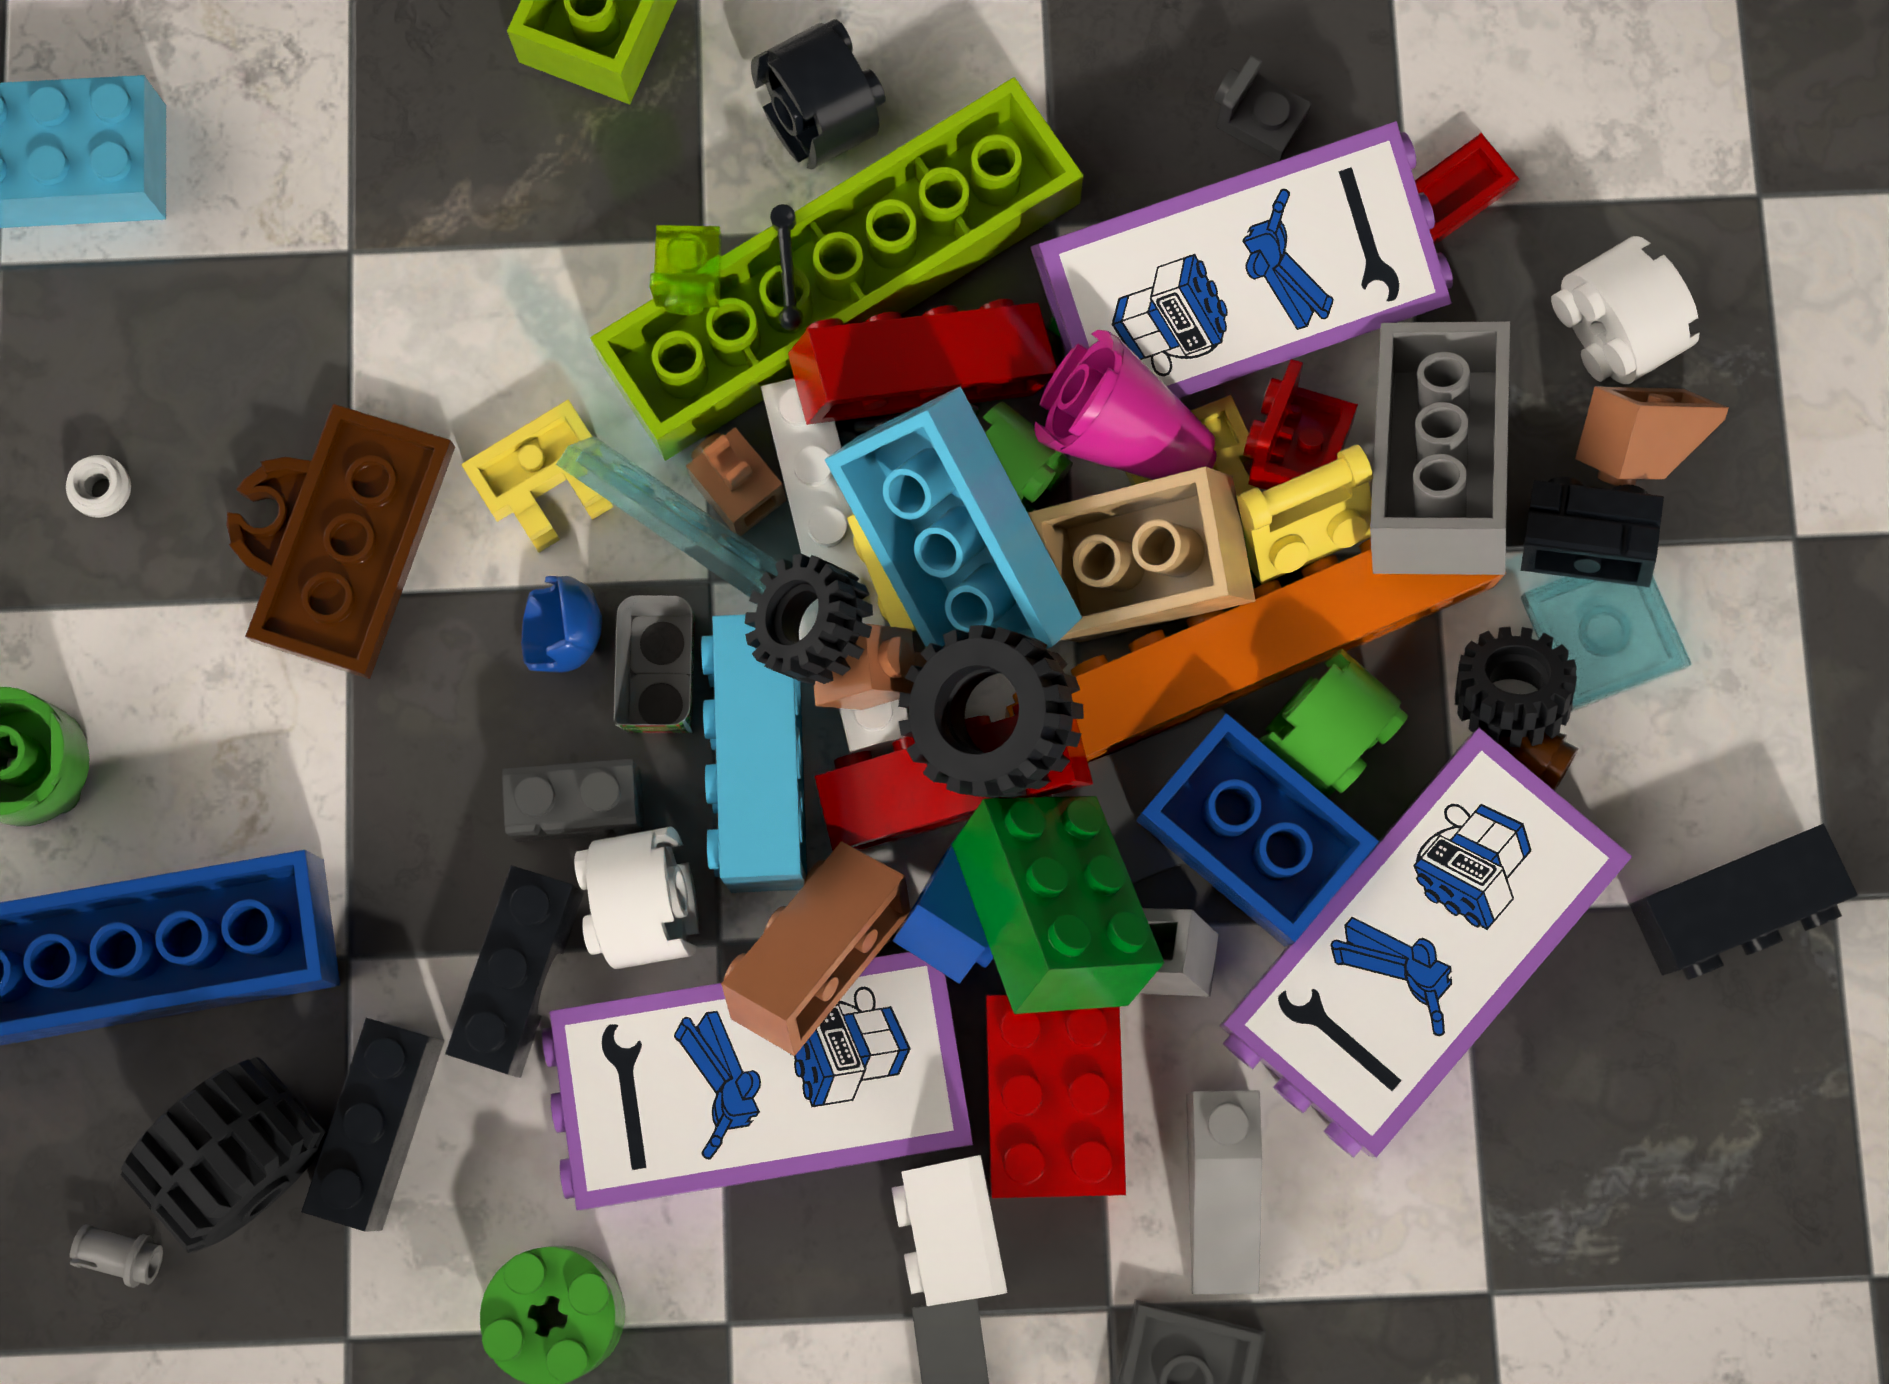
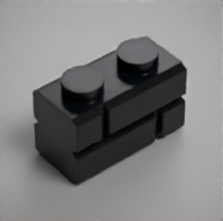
M1555 477L1548 482L1534 480L1520 571L1650 588L1658 552L1664 496L1648 494L1645 489L1635 485H1619L1611 490L1586 487L1580 481L1570 477Z

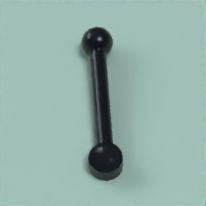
M781 204L774 207L770 214L772 226L778 231L784 308L780 312L778 320L785 330L795 331L800 328L804 319L803 313L796 307L791 230L796 225V216L792 207Z

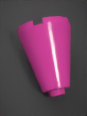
M1097 330L1091 333L1099 341L1088 349L1078 343L1069 351L1055 370L1039 404L1049 411L1045 427L1035 422L1034 432L1038 442L1054 451L1151 480L1205 466L1213 468L1217 453L1214 450V435L1116 335L1105 330Z

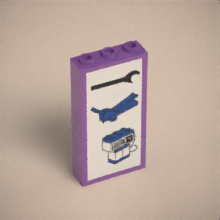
M1397 121L1030 246L1053 318H1055L1061 336L1060 339L1065 354L1067 355L1078 343L1088 349L1099 341L1091 333L1097 330L1109 331L1119 337L1179 399L1380 329L1381 323H1397L1451 304L1448 289L1453 286L1452 272L1446 257L1441 252L1436 253L1429 230L1434 228L1435 225L1434 213L1427 196L1423 192L1418 193L1411 170L1416 167V154L1409 136L1405 132L1400 133Z
M1478 728L1463 742L1381 837L1375 848L1299 939L1287 946L1219 1025L1230 1035L1223 1045L1252 1070L1259 1062L1280 1078L1273 1086L1274 1090L1301 1113H1304L1311 1105L1330 1122L1323 1132L1351 1157L1354 1158L1362 1150L1368 1156L1377 1158L1632 856L1483 730Z
M910 952L875 957L795 1056L731 1020L721 983L549 1011L552 1027L542 1029L545 1061L548 1067L557 1066L560 1086L559 1093L551 1094L553 1123L557 1133L566 1132L569 1158L560 1160L561 1185L565 1199L575 1198L576 1210H589L973 1146L945 974Z

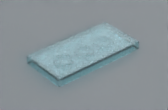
M590 437L568 445L556 463L557 466L748 597H751L753 590L763 594L766 586L760 579L766 571L776 576L778 575L775 566L776 560L597 437Z

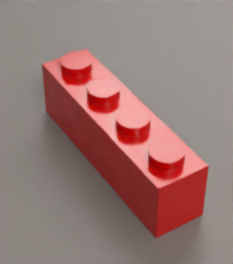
M1011 299L991 301L982 305L979 309L958 311V308L954 305H945L933 308L922 316L901 318L899 312H884L868 318L865 322L843 324V321L839 318L824 319L809 325L805 329V333L788 353L806 425L908 412L960 386L970 404L1033 396L1052 378L1057 369L1039 304L1014 305Z
M1019 703L1012 706L1014 716L991 723L989 715L965 719L967 732L973 743L984 753L991 752L1008 740L1018 721ZM1073 719L1071 731L1080 733L1077 719ZM904 737L892 743L894 752L872 758L871 751L856 752L839 757L834 760L835 770L815 775L832 851L841 841L858 851H864L964 822L971 818L983 799L991 798L959 794L947 790L946 783H937L930 780L923 774L928 765L913 762L906 750L915 744V740L912 737ZM1080 737L1077 747L1066 746L1063 755L1070 762L1062 772L1051 770L1047 774L1051 780L1050 783L1041 789L1028 788L1026 789V795L1014 798L1050 797L1093 784L1082 738Z

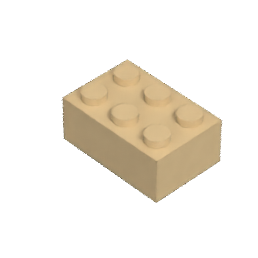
M1205 466L1028 513L1082 616V619L1061 640L1081 643L1256 601L1233 476Z

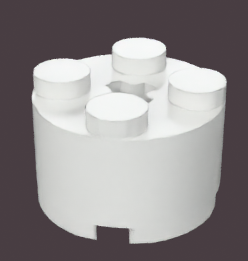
M1632 236L1566 275L1562 280L1561 290L1551 296V303L1557 317L1565 326L1573 328L1585 347L1581 350V359L1585 368L1599 382L1611 377L1619 383L1630 384L1691 348L1699 340L1700 332L1690 334L1688 324L1698 319L1694 300L1684 280L1665 255L1653 261L1652 258L1641 250L1651 243L1639 236Z
M673 827L594 840L591 842L588 850L575 853L574 864L577 881L582 890H588L591 915H586L583 918L585 944L591 955L603 953L606 961L613 969L693 956L696 953L697 946L686 941V936L699 934L695 886L689 862L676 864L672 847L683 846V843Z

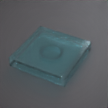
M1653 576L1650 588L1564 577L1527 591L1520 597L1538 640L1543 633L1554 637L1552 649L1563 644L1569 650L1568 660H1575L1577 682L1571 712L1682 671L1692 665Z

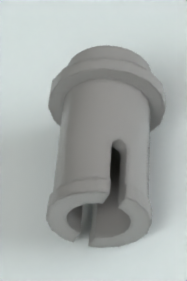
M85 1224L78 1230L70 1250V1258H72L70 1264L77 1268L84 1267L123 1278L124 1285L134 1288L140 1283L149 1285L153 1282L162 1263L163 1248L161 1245L154 1244L153 1238L150 1235L142 1234L135 1239Z

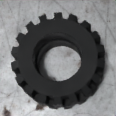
M986 625L970 626L969 632L955 629L943 634L944 646L930 643L921 652V655L927 661L924 667L911 665L905 676L906 679L914 682L911 694L900 692L898 707L909 709V719L899 721L901 736L914 738L915 744L906 750L913 762L928 765L923 772L924 775L933 782L946 783L947 790L959 794L990 798H1014L1026 795V789L1028 788L1041 789L1050 783L1051 780L1047 774L1051 770L1063 771L1070 762L1063 755L1066 746L1077 747L1082 734L1071 731L1073 719H1084L1083 704L1073 702L1071 694L1079 691L1080 687L1075 676L1064 673L1063 669L1068 664L1060 654L1048 651L1046 649L1047 644L1036 638L1001 627L993 628ZM1001 673L1011 682L1016 691L1019 702L1018 721L1013 733L1003 745L991 752L984 753L973 743L967 732L965 724L966 704L972 691L981 681Z

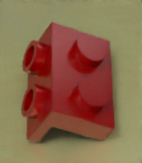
M1291 359L1283 380L1271 378L1261 408V414L1267 415L1266 421L1263 422L1255 419L1250 428L1243 456L1253 459L1248 485L1268 490L1338 460L1337 454L1344 449L1355 419L1358 404L1298 387L1303 362Z

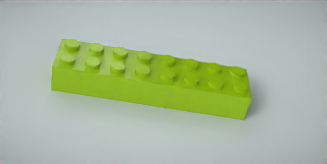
M1013 77L795 211L796 225L791 230L796 307L800 309L804 317L803 323L798 330L787 331L779 324V314L784 308L778 231L773 226H770L590 337L601 364L666 461L763 401L761 386L793 379L794 375L788 353L805 333V329L809 325L829 318H839L843 321V324L865 322L868 318L884 312H899L903 314L1080 204L1083 174L1019 82Z

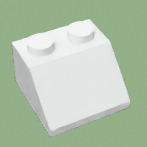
M981 1155L902 1171L904 1185L892 1187V1195L898 1226L912 1225L916 1252L904 1254L911 1294L924 1292L927 1306L1007 1293Z

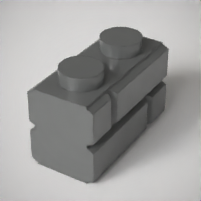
M633 759L503 769L505 832L516 842L605 836L609 834L610 829H613L617 835L644 831L641 769Z

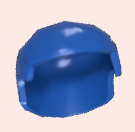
M570 576L545 577V582L551 583L553 586L532 590L527 598L521 638L523 661L528 669L532 671L569 672L579 668L593 654L601 635L602 615L593 590L586 584Z

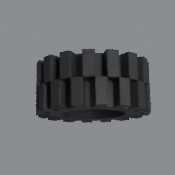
M796 554L793 555V562L786 559L780 560L775 563L778 572L777 576L766 571L761 577L760 581L766 586L763 594L753 590L749 599L750 602L758 606L756 612H746L745 624L755 628L754 631L745 634L747 645L757 648L752 655L758 662L765 664L764 667L805 684L815 685V681L823 684L832 682V671L843 676L851 669L846 661L848 655L859 660L865 650L856 645L859 636L870 638L872 627L862 623V618L873 616V605L863 600L870 594L865 585L857 582L859 578L856 575L819 557ZM818 599L819 606L816 621L810 632L802 640H799L801 619L807 608Z
M1510 626L1500 627L1497 639L1493 637L1489 630L1480 634L1478 644L1472 640L1467 644L1464 655L1460 657L1455 705H1458L1457 714L1460 720L1470 719L1468 729L1471 732H1475L1478 728L1481 730L1487 729V735L1497 743L1500 736L1510 737L1509 747H1521L1522 737H1528L1531 746L1542 744L1544 732L1551 739L1558 735L1561 724L1566 726L1570 718L1577 682V666L1574 659L1568 660L1569 650L1563 644L1552 649L1554 637L1543 633L1539 640L1532 639L1533 629L1522 627L1520 636H1512ZM1505 679H1515L1531 684L1538 691L1528 694H1514L1499 689L1493 683Z

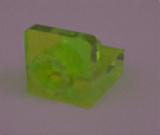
M656 225L654 273L650 274L649 283L656 307H665V310L679 315L698 314L703 311V307L719 308L722 249L720 226Z

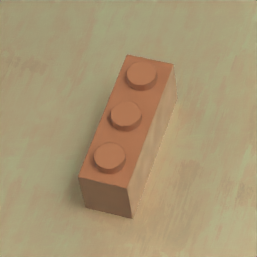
M841 841L826 860H819L813 865L806 876L804 886L787 906L779 907L771 915L763 935L747 954L742 953L738 955L729 965L721 985L731 1020L795 1056L906 919L911 908L905 875Z

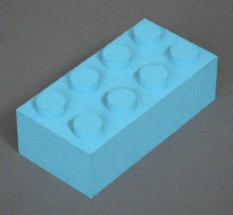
M145 75L0 83V228L166 219V104Z
M961 386L857 436L824 459L925 647L930 643L944 646L943 634L955 629L969 632L970 626L986 625L993 628L1001 627L1036 638L1047 644L1046 649L1053 647L1082 619L1074 600Z
M745 614L712 616L713 635L702 636L701 639L703 674L708 675L709 686L714 687L715 699L704 700L705 739H710L711 749L716 750L717 764H706L707 804H712L713 813H718V829L707 830L709 869H714L715 877H720L731 893L801 890L807 876L801 681L764 667L765 664L758 662L754 658L752 653L757 648L747 645L745 634L754 631L755 628L745 624Z

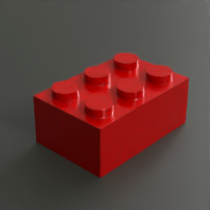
M987 995L986 1033L991 1198L1126 1195L1120 1006L1014 1014L1007 995Z

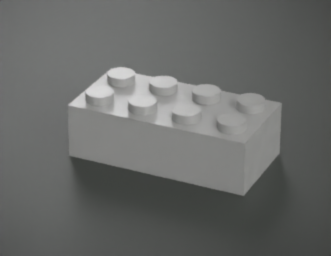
M1510 321L1381 323L1370 522L1373 574L1505 575Z

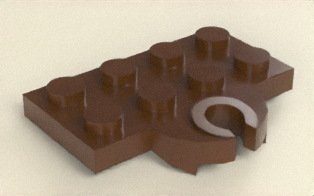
M333 404L311 461L286 456L260 461L262 466L246 477L236 490L252 502L264 499L276 500L279 506L277 518L267 527L254 528L250 526L241 514L227 512L226 522L231 541L230 547L250 570L267 579L245 637L251 642L370 679L455 449L452 441Z

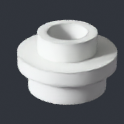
M93 455L78 461L69 471L66 481V493L71 504L84 515L95 518L107 517L119 511L127 502L131 492V480L127 470L117 460L105 455ZM108 479L110 485L107 492L100 497H93V485L98 480Z

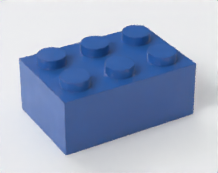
M1227 713L1136 819L1141 826L1284 947L1295 943L1379 843L1374 836Z

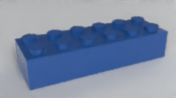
M307 850L0 902V1046L340 986L324 859Z

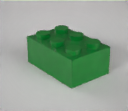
M1097 796L991 798L982 800L952 843V847L1014 1014L1129 1006L1161 968L1164 960Z

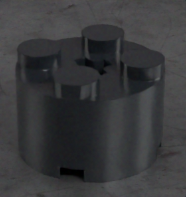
M833 19L825 24L818 23L755 56L751 61V74L755 89L766 84L771 97V102L763 106L769 123L783 146L798 163L809 157L807 168L811 170L877 135L880 128L877 107L886 101L885 93L878 77L870 69L862 71L852 54L853 46L850 36L843 24L837 19Z

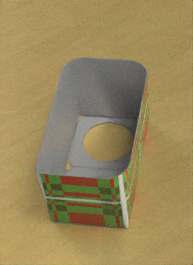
M635 595L624 599L617 609L614 721L617 723L615 724L627 733H692L695 615L690 604L684 598L664 595ZM631 616H637L631 623ZM657 622L674 624L680 629L684 637L682 654L677 660L667 665L651 663L643 656L640 649V639L647 627ZM630 667L636 673L633 677H630ZM653 684H669L676 688L682 697V712L678 719L670 725L648 724L639 713L638 703L640 696L646 688Z

